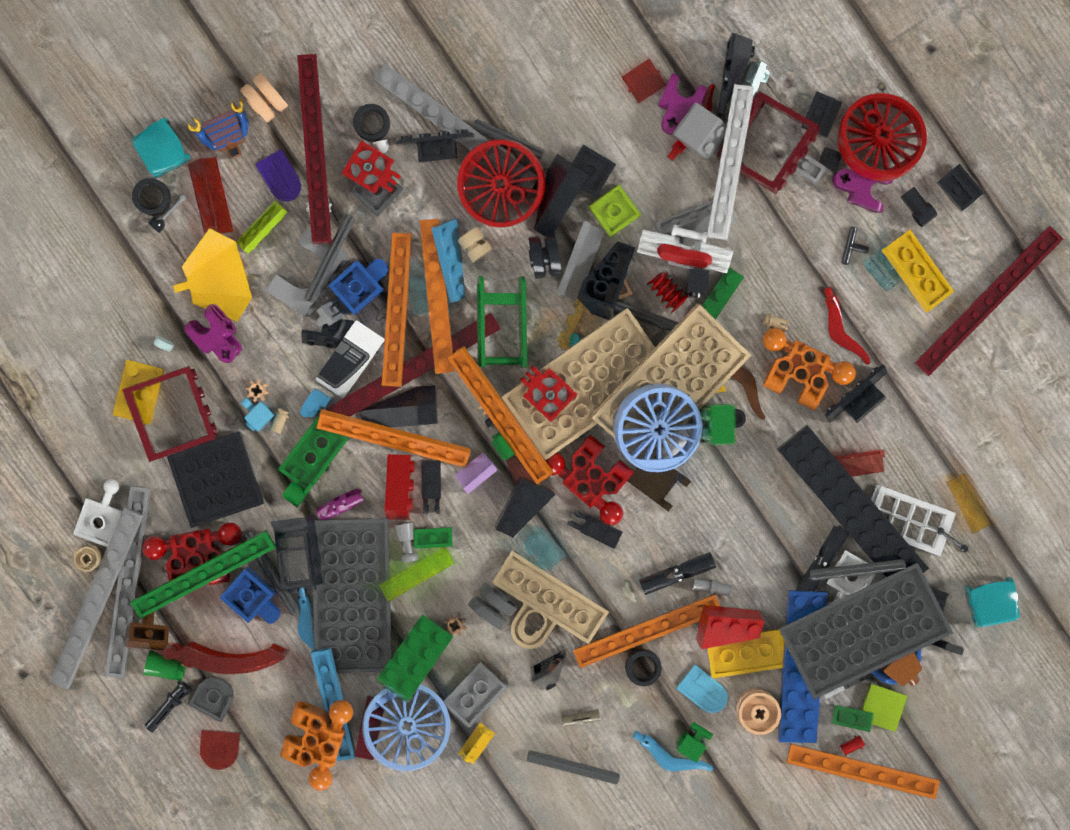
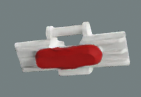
M673 225L671 236L643 230L637 253L662 258L663 260H668L669 265L686 269L698 267L727 273L734 251L705 244L708 232L700 233ZM676 235L696 239L697 241H695L693 247L681 245L679 243L680 237Z

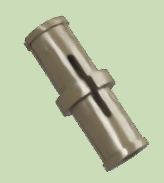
M599 709L586 712L581 710L578 713L561 715L563 727L578 724L583 726L584 723L601 721Z

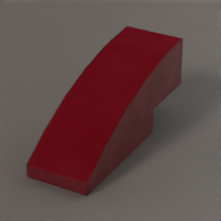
M367 696L364 713L368 704L373 699L372 696ZM378 707L371 714L383 717L384 710ZM369 718V728L381 727V720ZM361 722L354 757L374 760V757L365 745ZM369 731L372 742L378 740L380 731Z

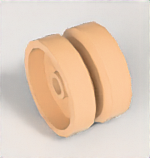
M260 72L253 78V82L259 88L257 92L250 84L244 85L240 91L247 98L246 101L254 111L260 114L268 123L275 117V113L269 105L272 104L280 112L288 105Z
M750 689L744 692L736 704V714L740 723L748 732L755 735H765L772 732L778 726L781 719V709L778 702L768 691L763 689Z

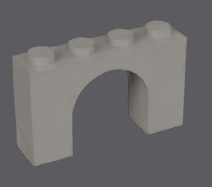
M311 227L307 228L298 242L316 254L321 262L331 244L313 245ZM340 249L313 303L304 299L308 288H297L277 274L266 291L301 315L307 317L309 314L311 316L317 307L315 305L317 300H322L326 295L328 284L338 277L337 271L339 268H344L349 261L347 257L349 253Z

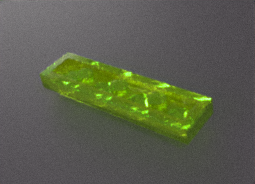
M442 547L379 584V587L387 601L390 602L455 563L447 548Z

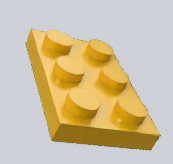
M126 359L112 415L133 420L122 389L164 375L165 369ZM162 382L133 392L145 424L151 425Z

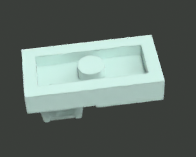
M751 61L741 84L754 86L753 99L758 92L759 84L766 83L770 72L765 69L766 64L763 62Z

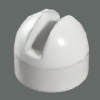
M388 139L373 142V147L383 154L386 153L389 148Z

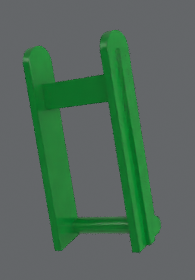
M478 276L476 284L478 366L485 368V365H520L523 368H527L525 277H519L518 293H484L483 276ZM484 305H519V357H485Z

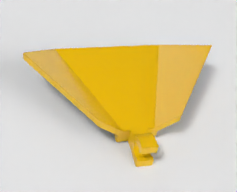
M209 229L182 266L187 282L173 285L175 293L190 289L194 305L206 309L208 305L216 304L229 319L238 322L252 299L244 264L241 260L236 241Z

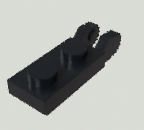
M422 460L423 514H428V499H435L434 511L435 514H440L441 461Z
M573 511L572 514L584 519L585 523L582 527L574 521H568L567 525L615 549L623 531L607 525L590 515L587 516L579 511Z

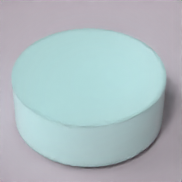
M159 336L154 341L155 346L168 352L174 346L172 342Z

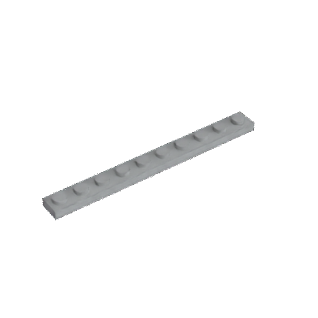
M386 64L383 65L375 76L374 81L442 131L456 134L457 130L468 129V132L474 133L473 138L456 139L458 143L469 151L479 144L489 141ZM493 146L486 154L496 171H498ZM498 147L501 170L503 172L507 153ZM511 156L509 158L506 174L516 161ZM518 162L509 177L523 169L524 166ZM527 169L511 180L537 175ZM538 179L515 182L514 184L532 189Z
M130 486L128 508L144 516L118 575L105 676L126 678L130 647H125L126 628L134 619L135 610L130 602L137 597L143 552L142 545L145 538L151 488Z
M128 507L123 509L50 679L51 682L64 689H69L143 519L144 515Z

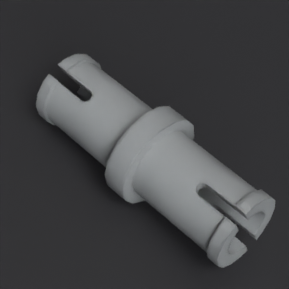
M694 578L692 589L708 592L710 595L719 594L730 597L732 585L717 583L716 580L712 579L708 581Z

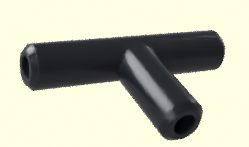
M850 227L841 261L842 264H849L852 250L865 254L868 253V246L854 243L858 230L857 227Z

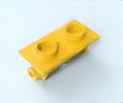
M480 722L458 754L463 757L462 759L465 762L474 764L496 733Z

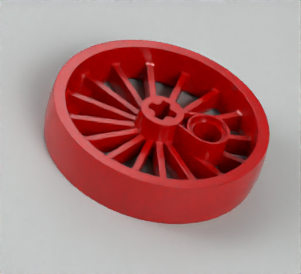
M874 93L858 99L843 115L837 131L838 149L845 163L858 175L874 181H891L907 174L921 159L927 143L926 126L920 113L905 99L888 93ZM871 104L873 109L867 112L864 106ZM877 104L886 105L884 118L878 111ZM891 106L899 110V113L890 125L886 126ZM858 109L864 118L860 120L852 113ZM902 113L909 119L908 122L891 130V127ZM868 118H874L875 124L870 123ZM848 119L864 130L847 126ZM911 124L916 131L913 133L894 134ZM846 132L863 136L864 138L847 139ZM917 138V145L896 139ZM867 143L854 151L849 146V144ZM873 145L862 161L856 157L857 153ZM899 147L910 149L916 152L909 156ZM876 148L873 166L870 167L864 162ZM880 150L884 170L876 169ZM894 152L898 154L900 157H902L904 160L902 162H899ZM887 154L895 165L889 168Z
M494 139L479 144L467 154L458 172L457 189L464 208L477 221L492 227H511L522 223L538 209L545 192V175L539 159L528 147L510 139ZM498 145H508L503 172L501 170ZM493 146L498 172L486 154ZM514 147L522 153L506 174L511 149ZM525 154L532 163L509 177ZM483 157L494 175L478 164ZM534 165L537 176L511 180ZM478 167L480 170H482L484 173H486L493 179L474 175L472 173L474 169ZM470 177L491 182L489 184L465 187ZM504 179L505 181L503 184L505 185V187L502 186L499 188V183L497 182V180ZM538 179V190L511 183ZM492 186V188L471 201L468 200L466 190ZM516 189L521 192L520 200L513 199V190ZM494 190L482 209L477 212L471 204ZM525 191L537 194L533 204L525 198ZM497 193L492 219H488L482 213ZM501 194L506 221L495 220ZM506 197L519 214V218L509 220ZM521 202H525L531 207L524 215L517 206Z

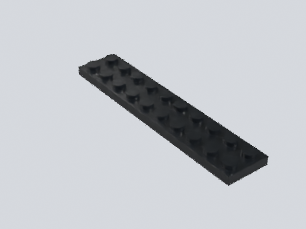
M807 424L777 448L874 563L902 559L905 561L906 568L918 563L923 573L929 569ZM899 571L883 572V574L887 578Z

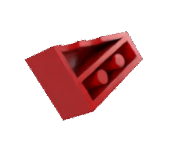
M387 455L384 510L388 520H410V510H413L411 491H414V480H411V473L415 472V461H412L411 455Z
M704 605L696 641L700 649L703 650L758 639L761 637L764 619L758 610Z

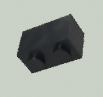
M695 268L687 270L684 293L689 294V298L700 299V297L707 294L710 270Z

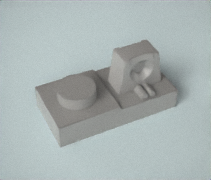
M793 147L783 164H785L795 147ZM806 154L803 159L800 158L798 161V167L795 172L813 184H817L827 167Z
M337 297L317 310L320 317L316 322L320 327L326 323L330 326L347 316L351 311Z

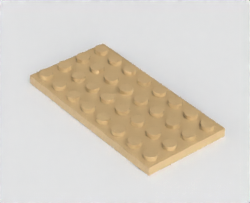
M697 303L593 412L591 418L615 439L613 430L614 419L623 400L634 390L655 383L668 384L679 388L695 402L700 410L751 355ZM657 393L649 394L647 396L649 401L657 398ZM661 393V400L665 404L667 403L670 393ZM675 395L668 414L682 401V397ZM643 397L635 405L651 419ZM686 403L672 419L690 411L688 404ZM660 404L654 407V413L661 410L662 406ZM634 407L630 408L626 416L648 423V420ZM692 416L674 425L686 424L692 418ZM624 420L622 429L646 426ZM670 430V431H673V432L678 433L680 430ZM645 432L623 434V442ZM645 439L628 446L626 450L632 454ZM661 440V449H662V448L664 447V444H663V442H662V440ZM649 444L636 456L637 459H644ZM656 444L654 446L650 459H653L656 456Z
M626 308L538 370L543 374L548 368H551L577 393V396L552 422L522 396L529 389L523 382L501 396V398L541 455L547 460L598 424L591 418L593 412L652 352L655 346L630 310Z

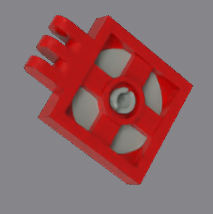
M362 140L341 173L376 194L380 186L392 192L393 188L387 185L388 182L395 186L397 182L391 179V177L394 176L397 179L401 177V175L391 170L395 162L392 158Z
M532 365L530 369L535 375L532 376L527 371L525 375L530 380L527 382L524 377L519 379L529 388L522 396L552 422L577 396V393L551 368H548L542 374Z

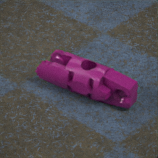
M356 488L324 503L316 509L320 520L336 517L361 504L364 500L362 490Z

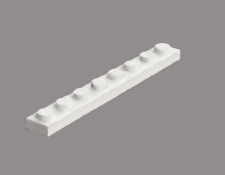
M734 84L707 233L708 238L728 239L754 95V86Z

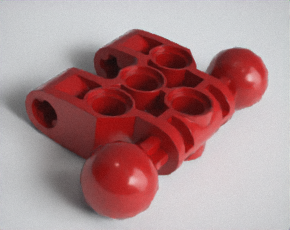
M590 434L571 456L572 471L565 467V460L558 452L545 461L554 472L551 476L558 475L564 480L562 484L590 508L595 506L600 511L599 515L603 523L613 526L621 522L624 515L623 508L619 503L614 501L607 502L601 496L617 494L632 476L634 470L619 459L607 473H604L600 466L594 464V460L605 446ZM578 456H582L585 459V464L582 467H578L575 464V459ZM593 468L598 469L600 473L597 479L590 477V471ZM607 481L614 483V489L611 492L606 491L604 488V484ZM580 483L587 485V492L584 494H580L577 490Z
M227 522L218 531L211 532L209 528L171 535L170 540L151 536L144 541L142 551L151 560L161 559L166 552L173 551V555L166 563L168 579L171 580L211 559V552H216L218 555L225 552L217 545H214V543L221 542L226 546L237 545L241 541L242 531L237 524ZM189 537L196 539L197 544L195 546L189 544ZM192 556H198L200 564L193 563ZM174 559L181 561L180 568L174 566ZM230 573L217 578L209 584L230 582Z

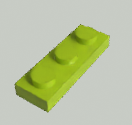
M275 200L243 233L236 243L249 254L288 212Z

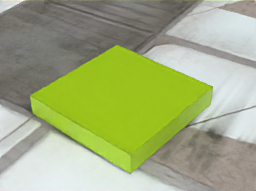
M620 184L588 206L610 238L641 216Z
M870 683L861 710L874 713L873 725L896 732L907 695Z

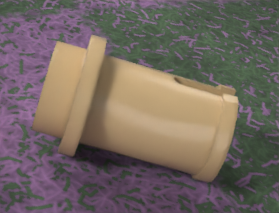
M772 313L766 314L763 325L766 328L776 327L783 331H786L788 327L780 323L789 325V319L773 316Z
M278 408L274 412L276 415L270 430L281 434L285 421L290 416L288 415L289 411Z

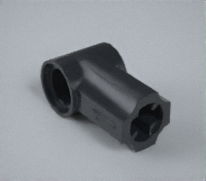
M915 187L900 197L912 212L913 219L920 227L925 226L938 216L935 208L924 200Z

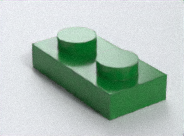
M452 527L413 529L414 549L453 547Z
M835 705L832 724L871 732L874 713Z

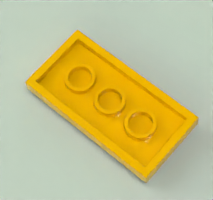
M910 229L882 249V252L926 313L954 292Z
M779 630L762 631L761 637L758 639L708 648L711 678L783 668L784 640Z

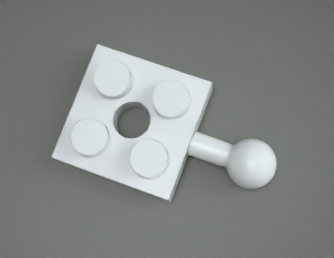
M109 479L104 483L105 494L101 503L89 498L85 499L73 535L108 547L123 512L120 509L109 506L112 494L119 490V484L114 479ZM97 517L103 520L101 528L94 526V519Z
M843 550L834 567L866 564L867 562ZM876 573L858 575L854 581H849L847 577L827 579L825 583L839 590L834 601L829 602L827 606L843 599L845 595L849 596L868 587Z

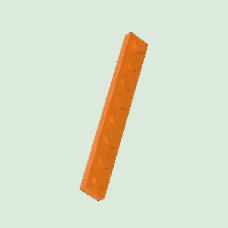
M439 218L419 220L435 374L455 372V368L448 360V357L453 354L447 291L432 232V227L439 225Z
M392 233L382 386L402 387L412 244L411 233Z
M465 346L448 357L450 363L534 482L539 484L551 476L554 472Z
M321 409L317 429L465 468L471 451L467 447Z
M716 594L573 649L579 667L583 668L699 622L704 605L720 606Z
M790 743L786 762L789 764L936 799L940 780L792 743Z

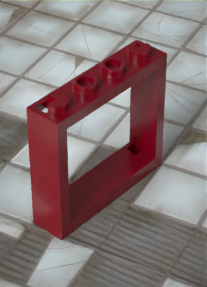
M758 91L752 100L747 131L765 104L808 128L773 182L741 163L740 173L777 194L779 190L781 191L783 187L785 188L788 176L790 174L793 175L796 171L800 158L803 159L808 153L810 143L816 141L819 128L818 124ZM723 145L716 154L719 161H721Z
M190 365L122 389L149 462L216 439L215 434L218 431L215 422H210L209 416L212 415L208 404L204 405L202 398L205 397L201 386H197L195 380L198 379L195 368L191 369ZM186 374L208 435L156 453L133 392Z

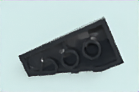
M732 33L727 41L718 117L723 115L733 95L734 84L738 85L750 57H754L755 46H752L753 40L737 33Z
M559 154L556 155L547 170L545 192L539 205L534 230L543 236L555 233L590 173Z
M617 241L602 261L594 267L589 276L583 280L577 299L591 314L607 320L611 319L635 247Z
M436 385L415 387L361 410V420L387 427L438 424Z
M565 650L530 667V680L540 690L546 689L547 691L556 686L566 658Z

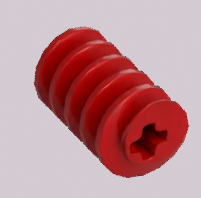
M666 271L659 273L647 285L654 284L651 290L658 289L656 296L663 295L661 302L668 301L666 308L673 307L671 311L673 313L685 303L688 296H680L683 290H675L678 284L671 285L673 278L666 279L668 274Z

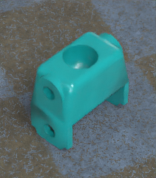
M166 117L151 124L143 132L132 138L134 148L155 179L181 167L192 159L190 154H185L179 138L168 125L170 121Z
M1008 576L1005 577V581L988 583L973 590L971 586H965L964 591L967 604L976 628L1007 623L1020 618L1018 596L1012 577Z

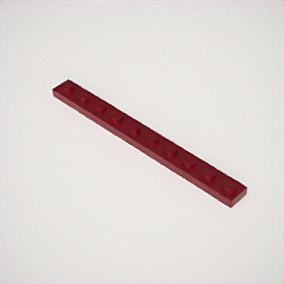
M317 54L297 55L312 244L332 243Z
M1048 226L914 364L926 376H930L1052 252L1063 238L1051 226Z
M492 313L485 316V338L501 329ZM477 321L451 335L453 354L464 346L468 349L477 343ZM433 346L403 363L402 386L435 368ZM381 376L329 406L326 410L351 417L401 387L382 386Z

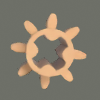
M258 379L257 384L251 380V386L245 388L250 393L247 398L254 397L255 403H257L258 398L265 401V394H270L269 391H266V387L269 384H261L262 379ZM259 385V389L262 390V393H259L257 395V393L254 392V388H258Z

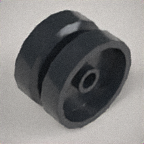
M555 233L545 235V247H542L538 236L529 237L530 250L528 251L535 279L545 278V265H548L551 276L562 275Z

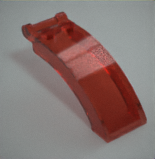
M191 641L188 646L174 643L171 647L164 650L163 655L168 660L175 658L181 661V664L188 668L193 666L204 671L219 674H244L259 671L284 660L290 650L273 643L271 647L261 651L236 654L217 651Z

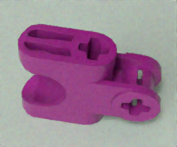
M674 73L671 74L658 107L667 110L662 120L661 128L668 135H673L672 133L695 102L701 105L707 87L700 85L692 97L684 98L680 96L677 92L679 76ZM671 120L674 121V125L672 128L669 127L668 123Z
M841 169L834 174L832 182L835 188L850 193L847 200L848 203L875 213H881L884 208L883 203L872 197L870 193L871 186L874 183L888 185L893 183V180L874 181L864 178L852 170ZM843 175H845V180H847V182L842 183V179L840 178Z
M210 304L204 311V316L208 320L210 328L204 327L197 320H192L186 323L184 330L204 353L213 351L219 360L224 363H230L242 351L240 342L232 335L236 331L235 325L219 306Z

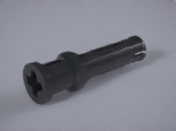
M183 680L178 681L175 689L167 694L165 702L144 724L148 731L153 733L175 706H180L183 698L193 691Z

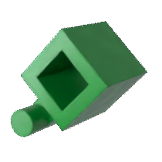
M500 432L492 436L494 440L491 444L504 461L515 454Z
M693 722L690 729L695 731L694 735L685 731L683 735H679L675 744L678 752L697 763L707 748L701 739L705 737L710 740L713 733Z

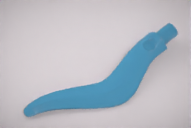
M305 587L299 588V598H297L300 609L298 635L305 644L315 650L310 598L306 595Z
M636 730L632 736L640 741V745L650 751L658 764L665 770H713V767L706 762L698 760L695 763L691 759L671 756L658 742L647 734L643 735Z

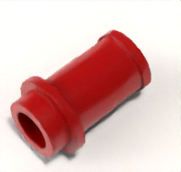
M855 735V738L840 745L845 756L859 748L863 749L862 747L865 746V743L860 735Z

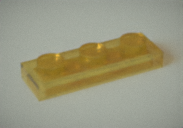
M576 299L573 305L576 308L574 314H569L565 325L568 326L565 333L561 331L556 341L559 342L558 347L564 350L585 309V306L578 299Z
M961 474L947 481L946 483L971 533L974 534L990 526L966 475Z

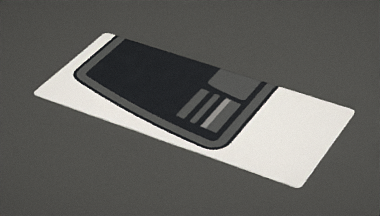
M356 320L315 380L344 398L385 339Z

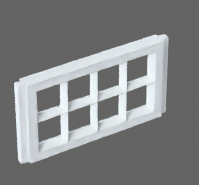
M876 484L871 500L882 513L890 515L888 520L891 524L894 517L906 521L901 533L906 542L911 546L941 556L947 539L944 535L937 533L932 546L922 543L921 539L925 528L937 532V528L927 525L931 512L943 515L939 527L944 528L947 534H949L956 513ZM884 495L896 498L891 512L880 508ZM900 500L912 504L907 518L895 514ZM916 506L927 510L923 523L911 519ZM910 523L921 527L917 540L905 536Z

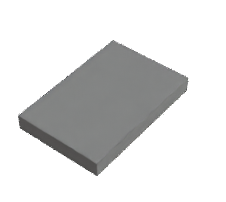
M480 660L442 701L462 723L470 728L508 688V685Z

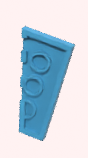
M451 219L432 227L450 303L457 302L466 297L461 249L458 243L457 219Z

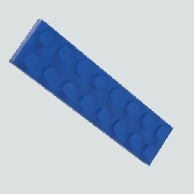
M788 590L786 625L826 607L828 593L826 591ZM784 642L780 697L781 719L778 724L777 740L787 743H817L820 697L815 700L812 699Z

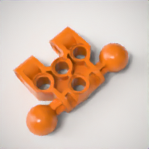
M776 327L768 329L763 334L762 341L767 350L772 352L780 350L788 352L787 355L774 359L762 385L779 395L783 391L788 379L792 377L795 381L804 384L797 403L815 411L828 387L824 374L825 371L831 373L833 380L839 385H848L855 379L856 371L850 362L840 361L835 363L830 360L831 356L798 340L794 342L787 340L784 331ZM808 351L814 354V358L810 362H807L804 358L805 353ZM782 360H786L788 363V368L784 371H781L778 367L779 362ZM802 368L805 371V376L802 379H798L796 371ZM816 377L822 378V385L819 387L813 385V380Z
M346 700L333 702L329 708V715L326 710L302 701L296 702L290 722L303 729L305 735L303 738L295 735H286L280 755L284 759L302 767L313 763L319 764L318 767L311 770L308 776L310 786L318 791L329 788L332 783V774L329 768L335 765L339 749L342 746L345 733L343 724L349 722L353 716V708Z

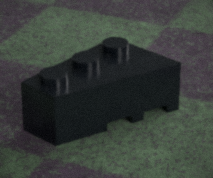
M520 475L494 526L495 529L513 538L556 494L554 491Z

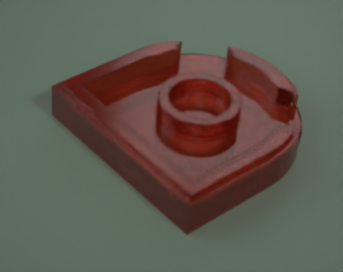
M201 730L200 756L208 767L215 770H223L230 767L236 761L239 754L241 732Z

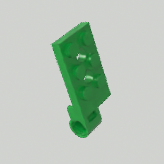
M319 416L316 417L278 469L293 480L281 497L296 508L303 502L349 440L347 436L317 429ZM325 437L328 443L325 448H320L317 445L318 438ZM312 452L316 455L314 463L306 461L307 453Z

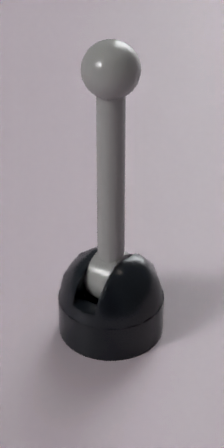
M180 194L179 199L162 217H154L148 224L160 233L165 227V218L181 202L187 199L186 195Z

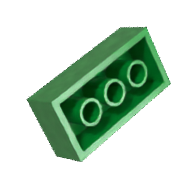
M704 404L703 408L700 409L703 420L701 435L703 443L710 445L735 444V405Z
M421 615L376 681L407 703L453 636L424 615Z

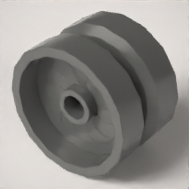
M484 582L478 590L484 599L474 596L468 605L481 618L501 630L507 623L503 614L512 616L517 610V606L502 592Z

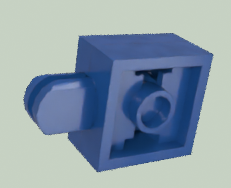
M375 259L364 268L356 260L328 286L354 315H358L384 291L378 281L387 274L388 266L383 260Z
M250 567L245 568L219 597L247 623L251 622L258 615L266 623L272 624L279 619L281 614L280 609L270 601L277 592Z

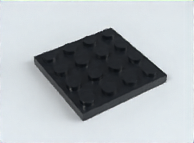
M241 431L167 456L190 528L265 504Z

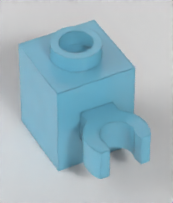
M245 398L241 402L250 412L245 419L247 420L246 425L252 431H261L276 415L263 401L255 405L249 398Z

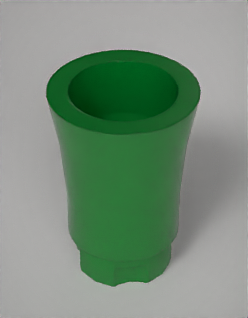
M150 650L143 676L182 681L187 663Z

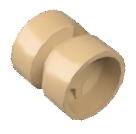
M478 227L470 230L458 239V243L463 250L468 251L467 256L472 263L493 250L489 242L483 240L484 235Z
M98 545L84 546L75 552L73 557L74 564L79 570L84 572L94 570L99 567L105 553Z

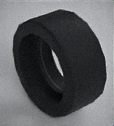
M365 104L355 112L353 127L363 140L375 142L383 139L388 134L390 118L381 106ZM367 112H376L383 119L382 129L375 134H368L361 128V118Z
M146 178L135 185L132 191V200L140 212L147 215H159L169 207L171 193L163 182L155 178ZM147 186H156L163 194L161 204L155 208L145 207L141 202V192Z
M642 648L630 653L626 659L625 670L632 683L645 687L657 682L661 676L662 666L660 659L654 652ZM642 656L650 658L655 666L653 674L645 679L638 678L632 671L633 662Z

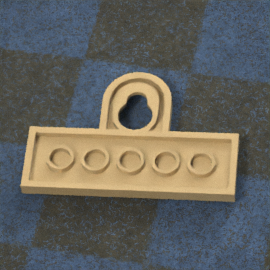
M513 550L492 581L494 585L523 602V605L512 621L511 635L519 646L526 649H534L541 646L556 624L589 644L609 613L602 606ZM533 612L540 613L544 618L543 627L535 631L534 634L527 635L524 631L526 617Z

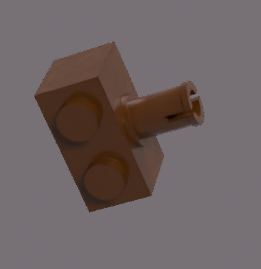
M155 611L143 617L142 623L130 622L126 628L125 647L164 650L168 645L169 626L154 625Z

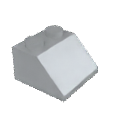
M695 102L672 134L693 154L709 160L725 138L727 125L720 118Z

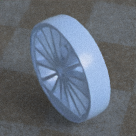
M662 383L648 384L630 393L619 406L614 419V437L619 450L630 463L646 471L664 472L682 465L695 452L702 435V418L695 402L679 388ZM662 392L670 393L666 404L661 400ZM652 393H657V398L651 399L649 401L647 396ZM675 395L682 397V401L668 414ZM643 397L651 419L635 405ZM687 403L690 411L672 419ZM660 404L662 406L661 410L654 413V407ZM634 407L648 420V423L626 416L630 408ZM692 416V424L674 425ZM624 420L646 426L622 429ZM692 429L690 437L670 430ZM645 432L623 442V434ZM667 434H670V435H673V436H676V437H679V438H682V439H685V440H688V441H687V443L685 444V446H684L683 448H681V447H680L671 437H669ZM665 437L680 450L674 456L671 454ZM645 439L632 454L628 453L626 450L628 446ZM661 440L669 456L668 458H661ZM649 444L644 459H637L636 456ZM656 444V459H650Z
M420 684L416 690L408 717L406 702L402 700V716L394 700L398 696L384 688L373 697L363 716L362 734L368 751L379 763L396 771H415L428 766L440 756L449 739L450 717L444 702L434 691ZM420 691L429 696V698L411 718ZM432 699L438 706V709L414 721ZM391 700L399 718L383 704ZM381 707L397 722L371 714V712ZM439 711L442 714V723L416 724ZM372 717L396 726L369 728V718ZM403 722H405L406 724H411V727H409V732L407 731V729H402V726L404 725ZM443 726V737L416 728ZM397 729L374 742L370 739L369 731ZM398 733L380 755L374 745ZM418 733L441 740L437 750L425 742ZM401 736L394 760L390 762L383 756ZM405 736L407 765L396 764ZM414 738L420 741L418 749H413L410 746V741ZM424 746L433 753L427 760H424L420 752ZM410 752L417 753L421 763L410 765Z

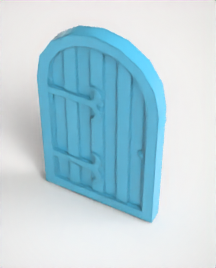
M696 664L676 687V689L708 713L721 711L725 708L728 701L725 688Z

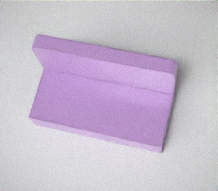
M482 452L466 465V468L464 467L455 474V478L463 486L465 492L469 494L495 473L498 468Z

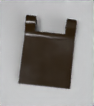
M638 467L627 480V482L668 512L673 505L664 498L676 482L679 481L685 487L691 482L675 469L664 472H650Z

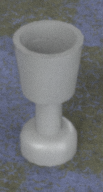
M413 522L394 525L399 542L404 544L405 554L401 557L402 563L419 560L418 554L412 551L411 540L414 539Z

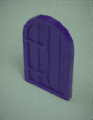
M282 149L255 164L271 193L278 200L289 202L299 196L302 184Z

